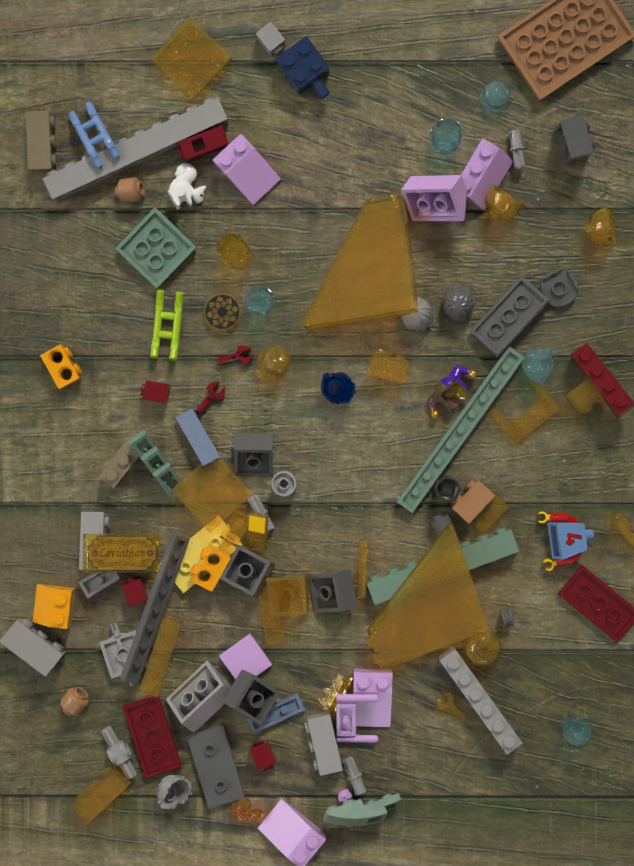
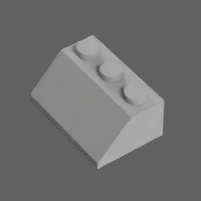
M19 618L0 639V643L46 677L66 653L63 650L64 647L56 641L53 643L49 640L48 635L42 630L37 631L33 628V624L29 620Z
M207 660L170 694L166 701L180 723L192 732H195L224 705L222 702L231 686Z

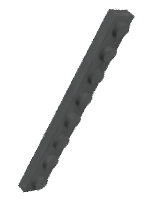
M171 533L120 676V680L124 682L139 683L190 540L187 537Z

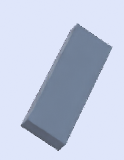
M193 409L175 417L203 468L220 459L218 452Z
M298 692L275 702L261 726L248 718L246 719L253 734L306 709Z

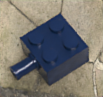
M307 36L275 58L277 66L298 95L310 86L319 96L320 100L330 94V91L320 80L329 73V65Z

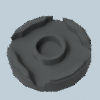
M555 269L543 277L540 282L539 291L550 299L548 304L552 307L567 306L576 298L578 292L577 279L569 271Z

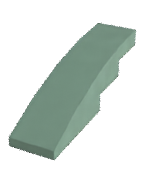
M144 430L128 441L172 502L188 491Z

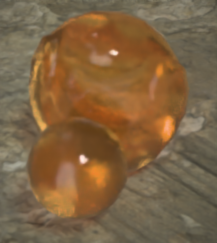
M248 798L234 801L231 806V816L237 817L241 822H247L251 818L256 823L263 819V811L258 808L252 810L251 802Z

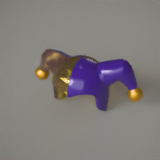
M456 365L449 376L442 378L437 383L435 391L427 399V405L431 411L432 418L439 416V412L436 411V404L441 403L448 410L452 411L466 400L470 389L461 378L462 375H469V377L475 378L477 376L475 370H469L463 366Z

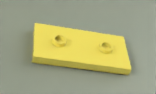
M219 515L189 540L175 579V584L183 593L196 584L191 581L190 571L193 565L198 564L200 561L199 555L204 547L207 548L210 543L231 555L237 545H243ZM211 555L208 560L215 562L219 557ZM201 572L199 576L203 578L208 572Z

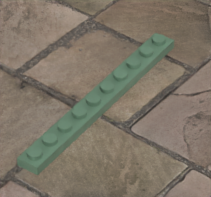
M510 346L505 350L396 502L411 513L414 512L523 361L524 356Z

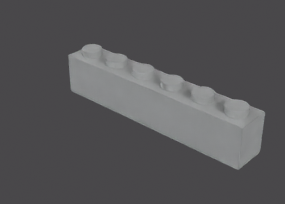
M453 646L438 657L440 662L505 753L509 754L523 744Z

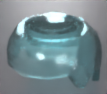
M493 81L481 90L479 101L482 108L487 112L497 113L509 103L511 94L503 82Z
M265 286L251 289L245 297V307L254 316H265L274 307L275 296Z
M572 717L563 724L562 735L568 744L582 746L590 739L592 731L589 723L583 718Z

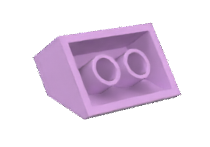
M482 138L461 174L467 190L466 201L483 211L513 163V160L506 153Z
M462 175L411 176L401 189L412 221H463L465 219L467 190Z

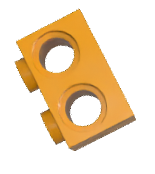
M60 344L40 355L58 389L62 390L82 379L80 376L82 371L77 363H73L71 359L73 355L68 346L64 347V345ZM58 352L63 356L60 363L54 361V355ZM66 369L72 372V377L69 380L63 377Z
M209 543L207 548L204 547L199 555L201 559L198 564L193 565L190 574L192 582L212 592L231 558L229 553ZM211 555L219 557L215 562H211L208 559ZM206 571L209 573V576L201 578L199 574Z

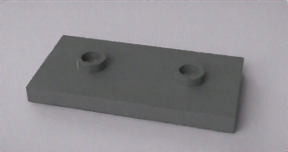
M521 275L469 332L496 357H499L548 305L550 299Z
M224 724L187 734L208 809L245 798Z

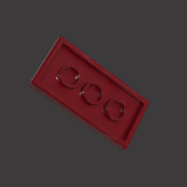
M582 564L557 593L615 642H618L634 623V607Z
M160 694L123 705L122 707L145 779L181 768L182 763Z

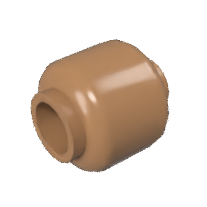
M136 177L120 179L115 187V194L125 204L139 202L142 196L145 195V187L143 182Z
M80 687L70 688L62 697L60 704L66 715L78 716L87 707L89 698L88 693Z

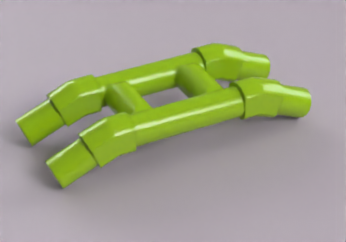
M157 290L150 358H158L160 338L172 339L169 360L176 361L183 311V292H176L174 313L163 312L164 290ZM162 319L174 320L172 332L161 331Z

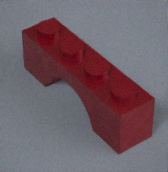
M585 343L571 354V360L582 374L586 375L595 385L617 419L634 407L633 400L588 343Z

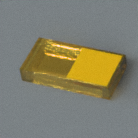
M252 511L248 514V549L262 552L267 550L269 515Z

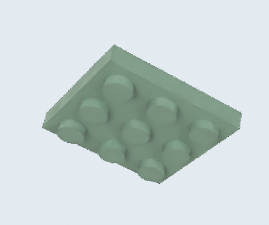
M154 207L115 249L158 289L197 247Z

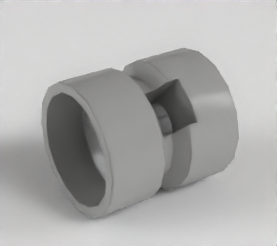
M282 470L274 475L271 486L277 495L288 496L294 492L297 480L292 472Z

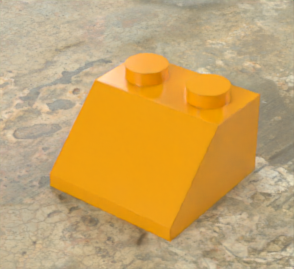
M37 584L33 622L47 627L68 629L72 621L75 588Z

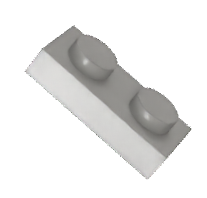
M95 571L78 583L87 599H90L122 578L118 571Z

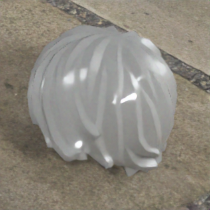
M407 297L397 310V315L401 317L400 320H403L405 326L410 330L425 331L433 323V308L428 301L421 297Z
M169 775L163 778L158 784L157 789L160 807L169 810L175 809L177 803H185L189 798L188 795H192L191 782L184 776Z

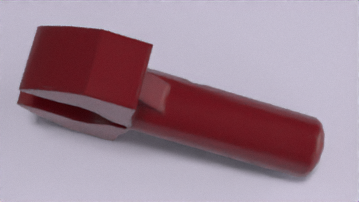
M246 345L237 346L238 350L236 353L217 358L218 365H223L239 360L242 362V365L248 364L252 360L253 355L247 358L240 355L243 351L250 350L251 348Z
M212 382L206 387L209 394L196 408L199 413H203L214 399H223L225 387L219 393L213 394L214 388L220 382Z

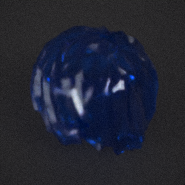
M327 372L323 374L320 390L329 402L337 405L341 403L346 404L356 394L355 383L345 372H332L331 374Z

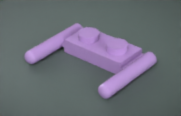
M336 694L337 742H378L379 737L377 735H356V702H378L379 696L377 694Z

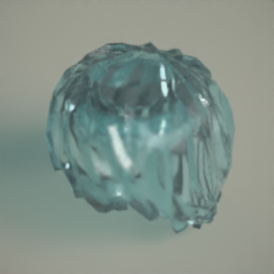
M452 117L441 118L440 121H437L432 126V129H430V149L441 155L452 154L453 151H456V148H458L462 141L461 137H463L461 134V124L452 119Z
M534 347L526 353L522 361L523 371L531 380L537 382L538 385H542L547 380L553 369V348Z

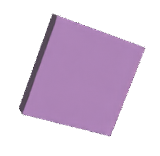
M251 633L219 655L235 679L242 669L257 676L272 665Z

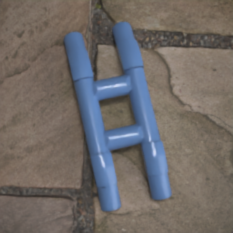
M87 102L85 107L92 118L91 120L81 124L75 111L69 112V117L96 168H99L104 164L94 146L104 141L114 159L119 157L120 153L92 102ZM96 126L100 134L89 139L86 131Z

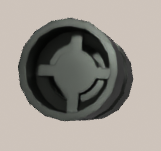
M442 476L435 481L434 493L440 500L451 502L459 496L460 485L456 479L450 476Z

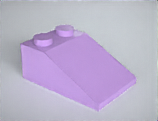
M242 134L236 137L213 159L214 164L252 205L256 204L281 180Z
M354 669L353 694H377L379 696L378 702H356V726H391L392 669Z
M282 798L258 826V829L297 866H305L326 840L325 832Z

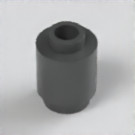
M440 512L432 516L431 524L437 537L441 538L442 542L456 536V530L448 514Z

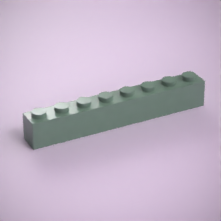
M502 527L496 529L495 534L490 536L486 533L476 537L477 540L470 543L467 540L459 543V547L452 549V547L441 550L439 555H426L423 557V561L416 563L413 560L405 563L404 568H391L387 570L388 574L370 576L369 581H366L374 604L377 605L519 552L512 530Z

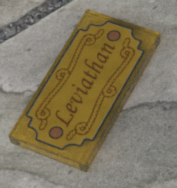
M83 534V573H156L159 570V534Z

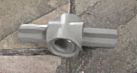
M111 726L104 728L101 732L109 745L106 751L110 761L114 765L116 764V766L120 765L127 779L135 777L137 772L129 760L132 753L128 744L124 740H118Z

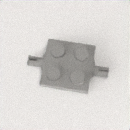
M118 622L110 624L113 636L99 642L111 679L121 676L137 631L121 633ZM146 660V663H145L144 668H145V667H148L147 660Z

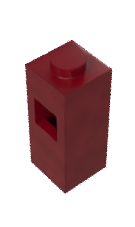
M221 125L179 141L181 147L177 149L181 159L185 158L187 163L225 149L229 142Z

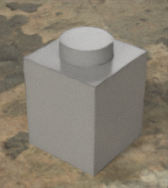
M269 22L256 33V38L270 56L274 53L277 55L284 50V45H286L285 39L272 22Z

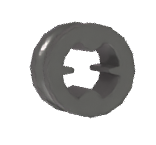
M507 609L506 612L501 610L500 614L504 628L507 625L514 626L510 609Z

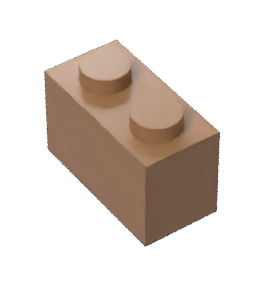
M477 479L475 481L471 480L464 487L466 491L451 501L453 503L451 508L468 524L495 497Z

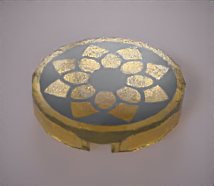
M217 293L206 301L204 318L211 328L218 331H228L234 328L240 321L241 306L234 296L227 293Z

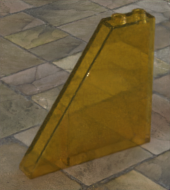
M392 194L388 196L389 198L381 199L376 197L371 198L368 202H364L302 321L304 329L313 330L419 312L407 205L402 195Z
M451 523L444 528L367 629L369 637H366L369 649H374L375 653L372 654L375 664L380 665L381 670L490 630L456 532Z

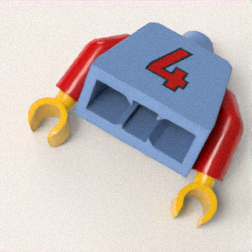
M545 512L538 513L545 514L546 516L544 521L538 522L545 523L547 520H550L547 524L552 559L545 558L543 563L551 562L552 565L545 567V570L551 571L554 566L561 567L573 564L582 555V552L588 549L587 541L594 539L593 530H585L584 523H578L575 517L567 513H551L550 515H547Z

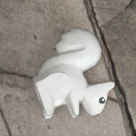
M189 163L180 164L175 172L177 178L172 181L167 191L177 210L180 209L181 203L184 201L190 207L192 206V199L200 204L203 201L204 191L206 190V186L193 189L191 183L197 177L195 167Z

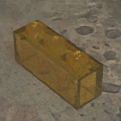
M115 765L113 768L107 767L101 773L103 777L99 781L95 779L87 787L89 790L85 794L81 792L73 800L75 804L72 809L87 825L130 785L132 780L127 779L118 766Z

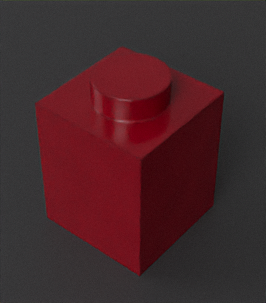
M146 380V384H142L141 395H144V400L168 403L171 384Z
M132 576L125 579L126 583L122 585L129 607L148 600L149 595L142 577Z
M268 738L250 745L249 750L258 771L272 769L277 759Z

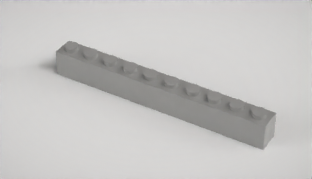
M209 98L199 107H196V105L186 109V113L181 115L174 114L164 123H154L149 130H139L129 139L122 138L116 141L115 146L120 156L115 159L112 157L107 146L100 148L98 155L104 165L96 168L91 157L87 154L77 163L70 162L63 166L64 169L48 172L43 180L52 200L57 202L179 146V141L229 123L219 99Z

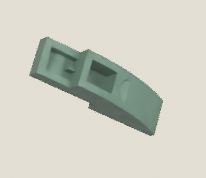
M399 793L394 795L387 794L378 801L370 800L363 804L361 799H351L346 801L344 805L329 807L324 814L323 820L326 823L341 826L375 824L385 820L387 811L399 807L401 797Z

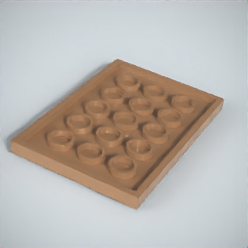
M550 0L499 34L497 39L537 99L541 101L634 38V30L614 0Z

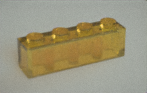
M166 615L163 617L139 692L155 697L159 696L183 624L182 620Z

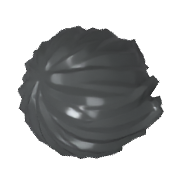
M463 282L461 284H451L447 292L444 293L442 301L443 310L453 320H466L476 303L471 287L464 285L465 283Z

